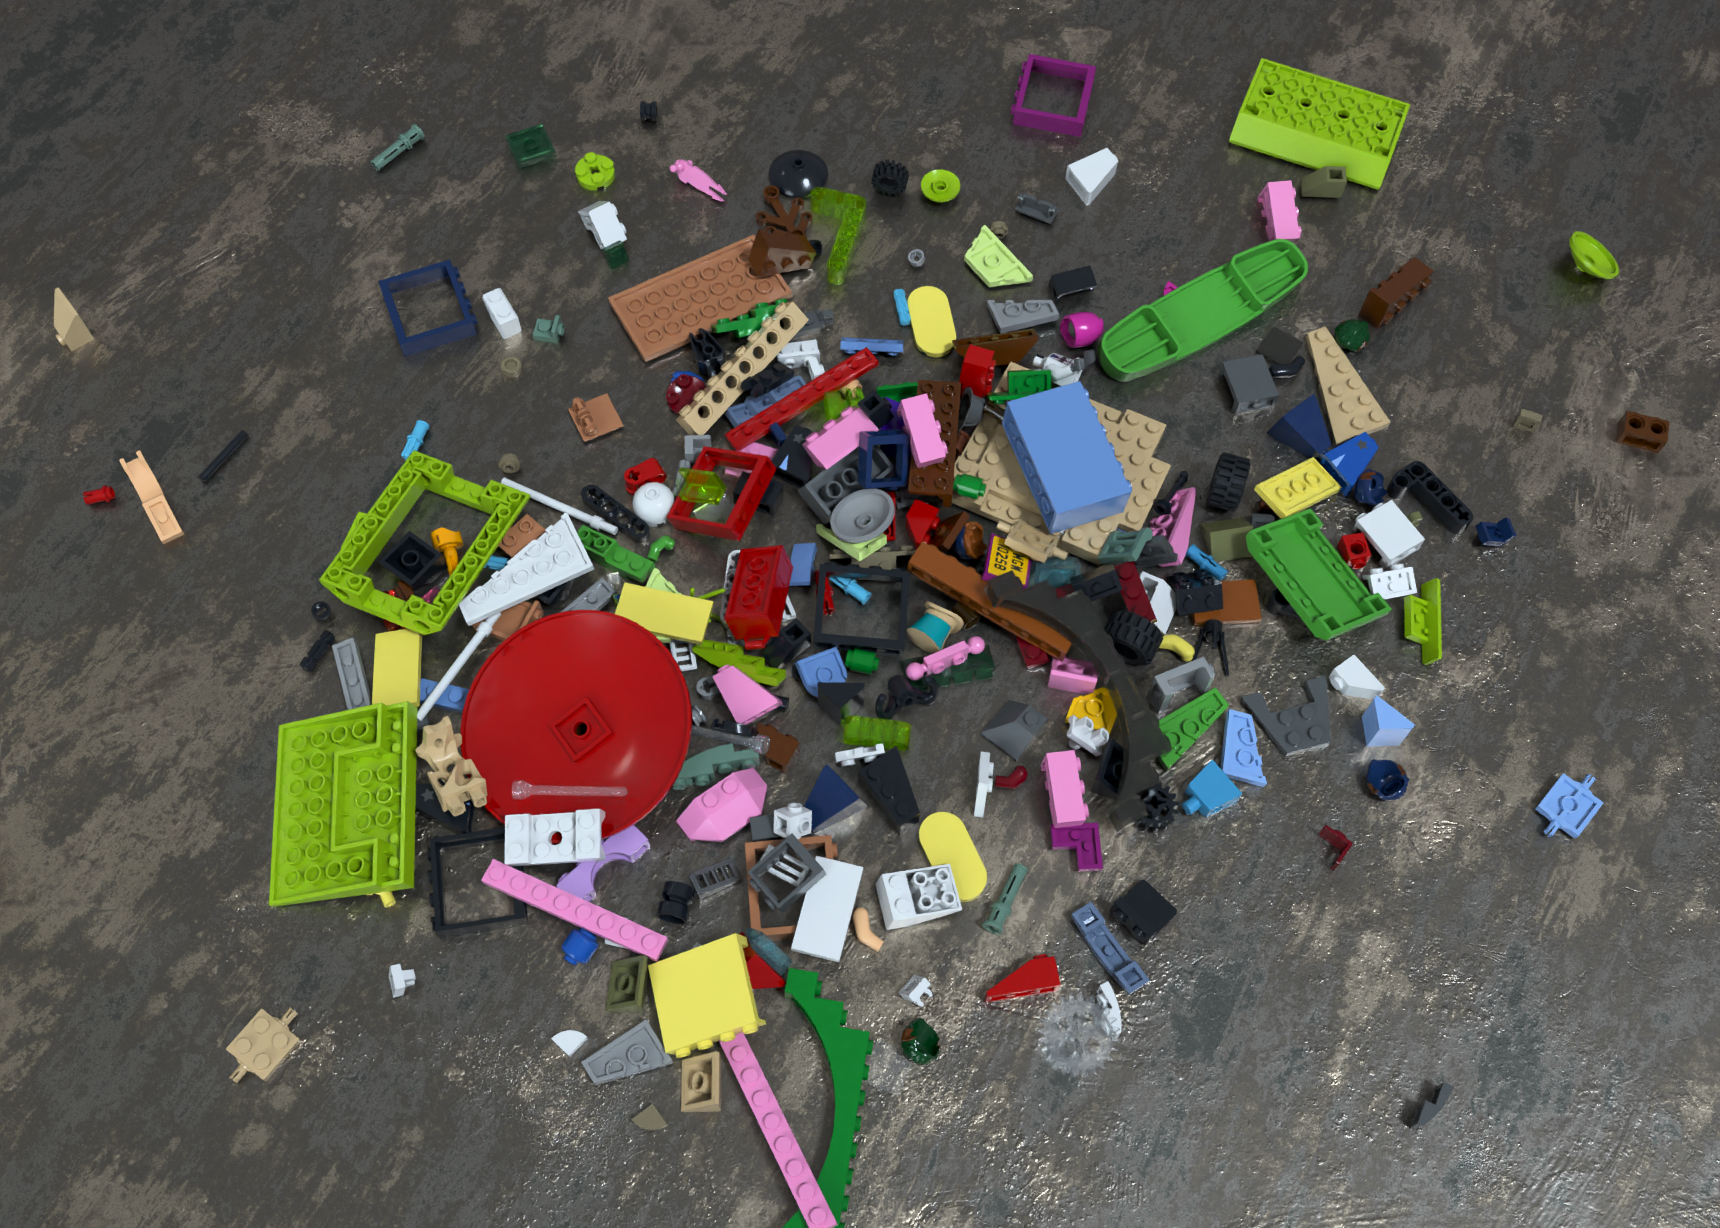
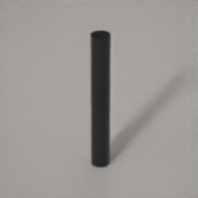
M241 430L198 478L202 482H206L248 437V434Z

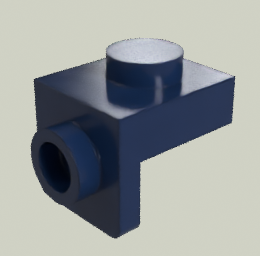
M1505 517L1498 523L1480 522L1475 526L1482 545L1501 547L1516 537L1510 518Z

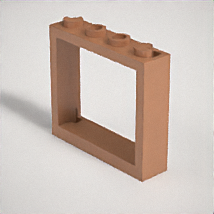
M831 835L798 839L806 849L825 848V855L828 859L834 860L833 857H838L837 843H832ZM785 839L745 843L747 872L756 865V854H763L769 844L776 847ZM747 873V881H749L751 877ZM748 882L752 942L763 943L793 940L797 925L761 929L759 892Z

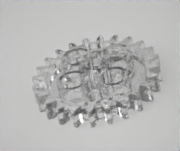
M1080 993L1078 1000H1076L1074 994L1069 995V1001L1061 996V1005L1052 1002L1054 1010L1049 1011L1045 1009L1044 1011L1048 1015V1019H1040L1045 1028L1038 1029V1032L1044 1034V1038L1039 1039L1038 1042L1046 1045L1041 1050V1053L1050 1054L1046 1059L1047 1062L1056 1061L1054 1065L1055 1070L1063 1066L1064 1075H1067L1071 1069L1073 1077H1078L1079 1071L1082 1072L1084 1077H1088L1089 1069L1093 1074H1098V1065L1106 1069L1104 1060H1114L1109 1054L1110 1051L1118 1052V1049L1113 1046V1042L1120 1041L1119 1038L1114 1037V1033L1118 1032L1120 1028L1112 1027V1023L1117 1018H1108L1111 1009L1106 1008L1102 1010L1103 1001H1098L1094 1005L1095 997L1090 996L1087 1001L1082 993ZM1075 1012L1078 1015V1030L1084 1032V1036L1080 1037V1042L1078 1039L1074 1038V1034H1077L1078 1032L1076 1022L1073 1017V1014ZM1090 1013L1094 1016L1095 1022L1091 1027H1086L1083 1019ZM1066 1017L1070 1022L1069 1029L1061 1031L1059 1022L1062 1018ZM1092 1039H1096L1099 1043V1048L1095 1053H1090L1088 1050V1043ZM1067 1043H1071L1074 1046V1053L1070 1057H1066L1063 1053V1048ZM1080 1043L1084 1051V1058L1080 1057Z

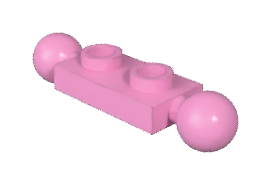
M978 636L971 637L967 644L965 641H961L924 657L922 664L917 662L909 664L906 668V675L909 679L917 681L923 677L924 672L926 675L939 674L949 666L963 663L967 659L968 653H981L985 648V642Z

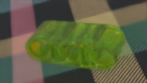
M847 716L844 722L842 741L849 745L874 747L876 744L883 743L884 749H892L897 745L898 751H904L909 749L912 726L903 721Z

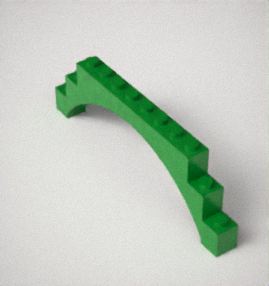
M789 968L785 987V999H792L814 1028L824 1048L831 1070L835 1096L834 1129L829 1151L817 1183L838 1224L833 1228H845V1223L840 1222L842 1212H847L849 1196L845 1195L846 1185H851L854 1169L849 1168L850 1158L855 1159L858 1143L853 1142L854 1132H860L862 1117L857 1116L858 1106H864L866 1091L861 1090L863 1080L868 1081L870 1065H865L866 1055H872L874 1040H869L870 1032L841 1027V1025L846 1026L848 1010H844V1002L816 998V996L821 995L823 981H818L819 974L817 972ZM799 1208L782 1228L809 1227Z

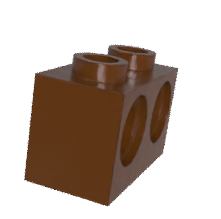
M1626 411L1618 422L1616 443L1659 453L1668 442L1670 421Z

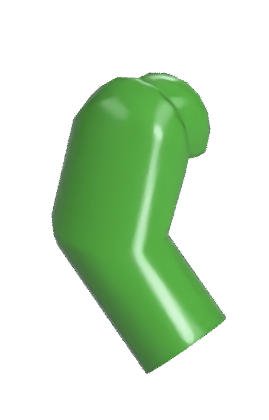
M663 535L654 541L650 546L646 559L656 563L663 548L671 550L674 547V539L668 535Z

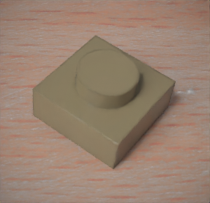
M1521 409L1514 419L1513 427L1534 433L1542 420V415L1530 410Z

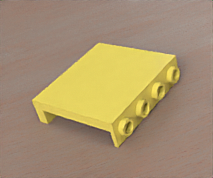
M734 933L648 965L665 1053L676 1055V1058L686 1057L691 1054L690 1051L697 1048L698 1050L709 1049L713 1047L714 1042L734 1040L736 1038L735 1035L754 1033L758 1031V1027L766 1024L765 1020L758 1017L743 948L748 947L745 936Z

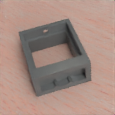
M793 833L747 872L751 877L748 882L757 892L762 890L767 895L764 901L773 911L778 908L781 913L827 875ZM793 850L813 874L780 902L760 877L788 852Z

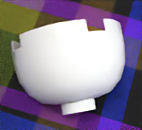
M646 483L634 494L632 500L633 512L650 527H657V524L663 522L666 524L669 522L666 517L675 502V497L670 488L662 483Z

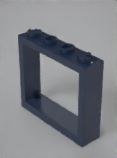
M450 259L378 281L404 357L477 335L474 325L478 324L475 314H470L469 310H472L469 298H464L463 296L467 294L463 282L458 283L457 279L461 277L457 266L453 267ZM450 277L465 320L406 337L392 294Z

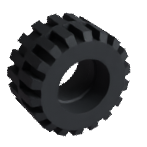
M1225 452L1220 455L1208 491V505L1233 512L1237 509L1247 482L1250 459Z
M1118 610L1111 614L1099 640L1106 650L1120 660L1134 665L1146 666L1152 662L1163 641V635L1146 618L1129 611Z

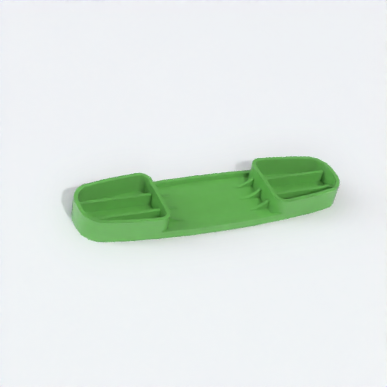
M1286 239L1272 240L1236 254L1230 262L1193 279L1150 305L1139 307L1119 321L1102 337L1097 347V358L1111 378L1124 382L1169 366L1224 338L1284 299L1306 277L1308 263L1299 248Z

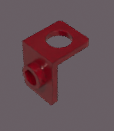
M1325 825L1318 835L1342 851L1331 867L1334 871L1353 845V842L1348 840L1339 830H1333Z

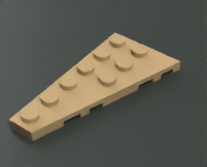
M1327 327L1309 332L1306 340L1310 356L1314 361V372L1318 377V387L1324 411L1328 416V426L1334 439V448L1365 431L1369 435L1389 427L1390 420Z

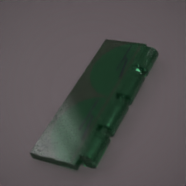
M989 644L985 645L984 650L979 654L968 653V657L963 663L949 666L939 674H931L937 681L938 687L950 686V678L952 677L955 685L972 682V674L974 673L977 681L993 678L992 670H995V665ZM926 656L900 660L903 675L909 680L911 685L920 690H928V684L924 680L925 672L923 677L917 681L909 679L906 675V668L909 664L913 662L922 664L923 658Z

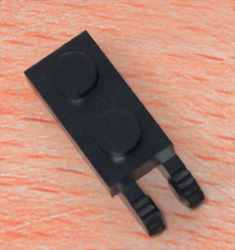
M778 361L754 376L747 377V379L743 380L740 387L745 392L752 389L750 395L758 398V396L764 393L767 394L792 379L794 370Z

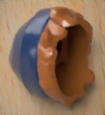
M967 521L953 542L952 550L962 559H975L979 561L987 549V545L983 542V526L978 522Z

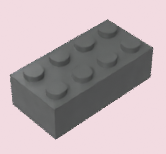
M873 445L871 479L883 478L895 467L878 445ZM859 446L827 470L823 469L797 490L824 525L830 522L833 510L842 499L851 493L865 489L858 484Z

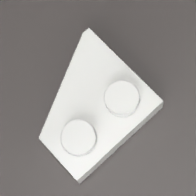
M882 743L876 744L874 747H861L835 752V764L841 763V767L855 765L856 760L864 759V763H871L885 753L884 745Z
M990 752L980 753L974 817L983 818L987 792H992L993 778H989V776L992 777L994 763L989 762Z

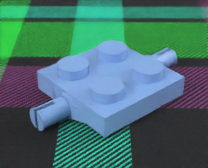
M1564 773L1557 779L1535 808V810L1550 821V824L1543 831L1545 835L1550 831L1547 836L1553 837L1558 829L1564 830L1574 839L1581 834L1603 804L1589 790L1590 786L1595 782L1594 777L1590 779L1592 775L1586 774L1581 783L1572 780Z

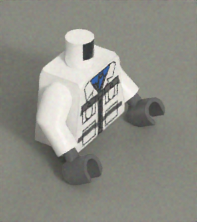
M1094 350L1084 351V358L1078 357L1073 360L1056 353H1052L1048 357L1037 354L1033 361V366L1041 369H1050L1051 382L1064 386L1079 381L1082 371L1087 368V364L1095 361Z

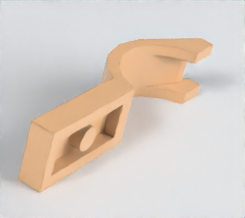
M139 450L136 452L138 458L126 463L124 458L119 461L133 483L161 542L165 544L184 535V532L170 508L155 475Z

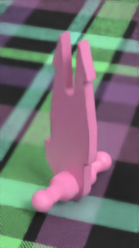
M679 159L674 165L670 166V171L672 173L677 172L679 179L685 184L690 183L695 188L712 196L713 199L724 201L710 188L711 186L722 194L727 195L721 185L715 183L700 168L693 166L691 160Z

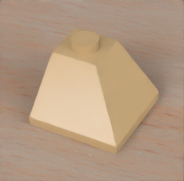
M56 288L54 295V327L59 334L55 336L62 346L67 345L72 352L94 340V338L60 288Z

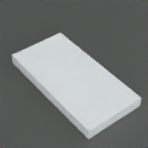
M816 856L815 860L827 875L806 892L791 951L840 962L863 867Z

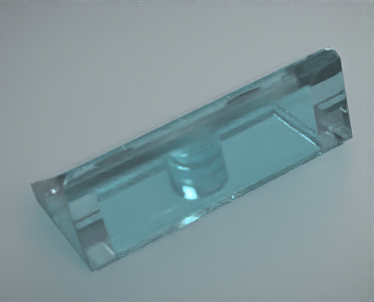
M748 928L746 932L751 948L779 975H783L792 963L791 959L763 932Z

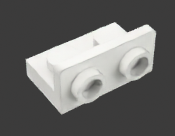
M817 340L787 343L776 355L777 362L779 361L791 369L808 367V359L813 357L817 358L820 365V352Z
M1403 563L1391 565L1390 570L1383 571V568L1370 569L1369 574L1362 575L1363 580H1368L1370 594L1379 593L1383 599L1417 593L1413 567H1404Z

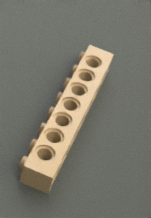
M793 301L780 303L774 309L775 314L772 317H767L761 323L762 328L758 332H753L748 337L749 342L734 352L735 357L731 361H726L720 369L722 371L707 381L708 386L694 395V401L680 410V416L676 421L689 435H704L742 394L743 390L740 386L743 380L763 371L808 322L809 319ZM780 320L784 323L783 329L780 327ZM767 334L771 338L770 344L767 342L766 339ZM753 349L757 351V358L753 355ZM740 363L744 366L743 373L739 369ZM726 378H729L731 382L730 387L726 385ZM713 392L717 395L716 403L712 400ZM699 407L703 409L702 418L698 414Z

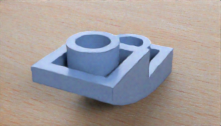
M815 543L794 544L791 555L793 571L789 586L811 585L815 572L813 562L817 552Z

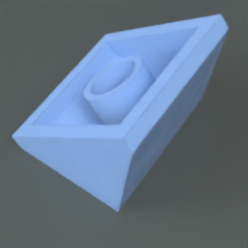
M1379 696L1373 699L1362 715L1367 747L1399 746L1415 726L1414 723Z

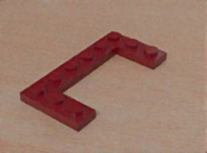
M1134 561L1115 566L1114 568L1123 589L1121 594L1128 611L1138 614L1152 623L1157 622ZM1071 583L1028 599L1037 608L1044 612H1050L1053 615L1080 606ZM1016 635L1028 670L1050 662L1046 652Z

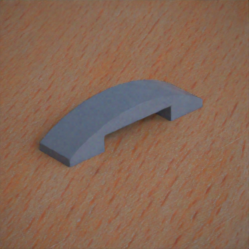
M1092 902L1071 914L1077 928L1093 953L1125 992L1130 995L1150 982L1137 962H1132L1106 927L1105 919Z

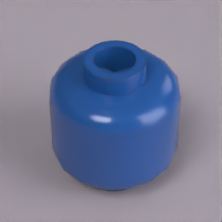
M583 928L571 930L561 946L566 954L564 959L573 965H577L578 962L582 964L588 963L598 949L597 936Z

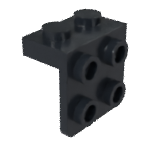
M1206 569L1194 570V573L1187 574L1176 572L1172 576L1166 577L1167 583L1176 591V605L1179 616L1223 609L1222 583L1212 573L1207 572Z
M1140 880L1123 898L1120 896L1110 909L1113 917L1119 923L1125 925L1131 934L1145 946L1177 914L1176 908L1146 880Z

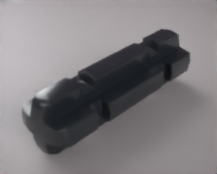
M323 631L320 635L321 639L317 640L308 651V657L302 659L300 666L304 670L312 671L315 667L314 663L318 662L329 648L327 645L333 643L335 636L331 632Z

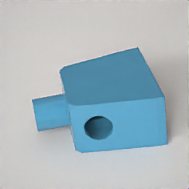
M1212 760L1189 783L1184 792L1189 799L1183 802L1181 806L1188 815L1199 810L1204 817H1209L1237 803L1242 793Z

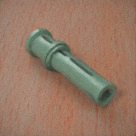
M412 124L411 129L404 134L398 135L396 142L371 160V165L375 170L380 171L404 150H411L413 148L412 145L419 140L425 139L422 130L416 124Z
M1018 863L1014 864L998 901L992 903L989 917L982 923L983 928L988 932L1002 935V927L1006 918L1010 917L1012 913L1010 907L1025 875L1028 873V869Z

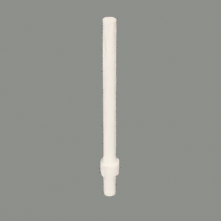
M505 477L501 481V484L530 494V498L560 512H567L568 515L590 524L591 528L598 531L601 529L612 535H616L618 527L605 522L603 518L597 515L591 516Z
M500 612L488 617L485 622H481L477 627L476 634L417 711L418 722L424 719L483 638L488 637L492 632V626L501 616Z

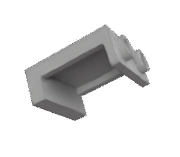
M1201 657L1154 676L1147 696L1157 714L1166 711L1172 695L1176 692L1195 685L1201 695L1207 693L1215 677L1214 668L1210 663H1207L1205 657Z

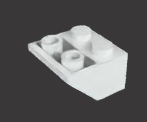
M1142 571L1140 579L1157 619V622L1153 624L1160 630L1162 635H1165L1177 608L1176 593L1163 579Z

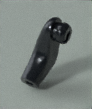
M1297 356L1290 364H1272L1268 369L1272 378H1292L1301 370L1305 364V359L1302 356Z

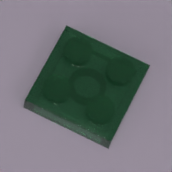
M543 124L505 135L519 169L556 157L555 149Z

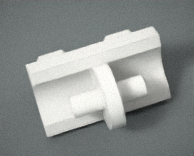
M1075 715L1069 717L1070 727L1067 732V737L1070 738L1069 746L1074 750L1082 747L1096 757L1102 754V746L1108 742L1109 732L1104 728H1100L1097 731L1094 730V723L1087 716L1081 719Z

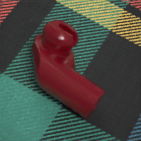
M1021 765L1017 766L1008 777L996 775L995 787L1018 788L1027 779L1028 772L1026 768Z

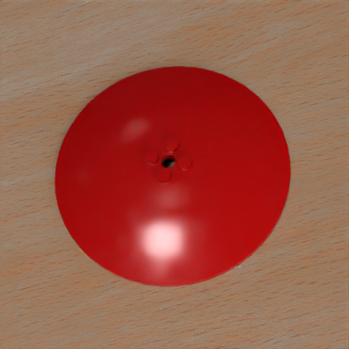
M597 610L560 612L538 619L513 633L494 650L482 665L472 682L462 712L460 734L462 735L461 753L465 760L472 759L480 775L485 778L488 796H486L487 804L484 806L503 824H505V815H542L576 812V810L601 809L605 811V818L601 824V840L630 828L642 820L661 802L675 783L686 759L691 740L692 706L687 683L678 663L665 645L650 631L634 621L609 612ZM581 724H586V733L578 736L576 733L577 727ZM556 832L553 834L551 842L552 844H559L562 841V834Z

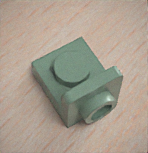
M556 315L554 321L538 318L532 335L533 339L558 344L559 338L563 336L565 325L562 323L560 315Z

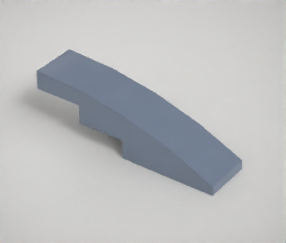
M800 375L795 376L767 394L764 393L758 396V398L746 397L744 403L729 407L725 411V415L735 428L801 388L806 382Z

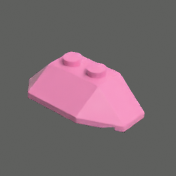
M754 768L733 772L696 797L676 822L689 840L723 842L748 825L751 817L762 815L767 784Z

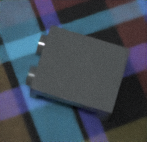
M1263 354L1249 355L1240 359H1229L1222 363L1219 374L1220 377L1225 376L1234 398L1232 409L1235 415L1275 407L1279 394Z

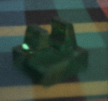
M620 240L602 249L607 264L611 269L629 261L623 242Z

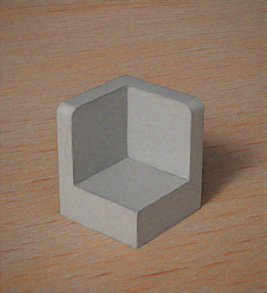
M685 436V460L690 461V464L694 465L703 447H712L711 436Z

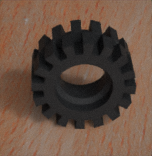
M885 160V163L880 161L879 164L875 165L871 184H873V188H877L876 191L878 193L882 191V195L888 193V196L891 197L892 194L894 196L903 194L907 187L909 171L906 170L905 166L901 167L902 163L895 164V160H892V163L889 160Z

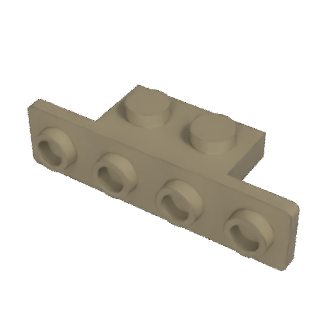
M911 545L899 546V550L881 547L865 559L858 561L842 549H833V553H829V559L851 558V564H857L862 568L879 566L882 569L891 570L896 568V556L914 555L916 550ZM852 578V580H853V579H855V580H866V579Z

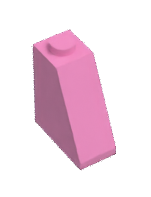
M725 665L717 670L718 674L713 676L737 723L748 725L783 704L778 697L738 667Z

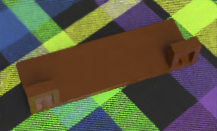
M918 380L917 396L927 393L928 399H932L935 407L933 415L935 420H938L940 423L941 433L939 435L941 442L945 441L948 453L945 454L946 457L943 462L917 468L911 453L908 493L939 496L940 499H943L942 507L951 508L961 383Z

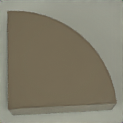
M653 1104L631 1119L637 1127L645 1130H661L668 1126Z

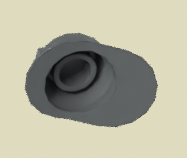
M966 387L960 397L957 434L963 426H975L984 415L983 409L986 401L974 395L971 387Z

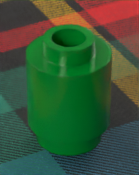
M964 473L962 475L957 474L953 491L957 492V495L978 500L980 496H984L987 484L983 483V478Z
M856 648L854 650L849 649L845 667L850 668V671L872 675L873 671L877 672L880 658H876V653Z

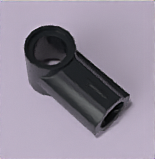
M1275 589L1266 603L1267 610L1273 615L1284 614L1303 621L1279 589Z

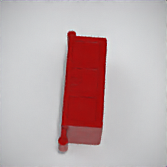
M783 545L740 550L724 619L735 639H744L746 650L764 649L770 637L779 636L793 571V565Z

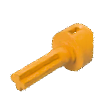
M441 527L431 532L430 537L433 548L444 554L449 576H451L459 564L456 550L463 547L464 544L460 531L455 532Z

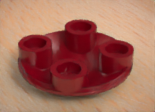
M679 375L667 389L666 400L669 407L679 414L684 406L690 405L694 401V395L698 391L704 390L706 385L695 376ZM699 407L698 413L703 410L701 407Z

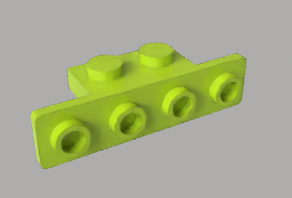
M1434 578L1421 585V599L1413 595L1404 598L1405 638L1422 644V664L1429 665L1442 659L1440 579Z

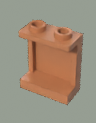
M535 600L532 604L523 601L501 611V616L492 626L493 630L489 636L505 641L522 627L543 617V610L540 602ZM486 619L472 624L473 629L476 630L480 623L485 622Z

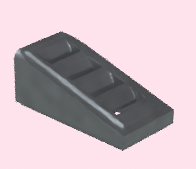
M733 858L689 875L699 900L743 880ZM729 866L734 874V877L731 878L725 869ZM721 871L725 880L721 881L717 872ZM710 875H713L716 881L713 885L708 877ZM704 879L707 887L703 888L700 883V880Z

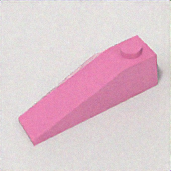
M1195 487L1178 490L1170 500V503H1172L1171 514L1160 515L1158 518H1153L1150 521V529L1153 536L1164 535L1173 547V552L1178 554L1176 562L1158 566H1176L1183 562L1189 544L1196 495Z

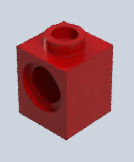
M1364 533L1344 535L1337 544L1339 555L1350 568L1360 569L1366 566L1371 553Z

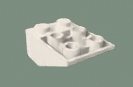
M950 864L882 874L875 883L886 930L909 927L962 910Z

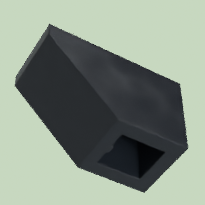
M796 618L779 631V636L773 638L762 653V657L765 658L771 667L781 669L811 646V633Z

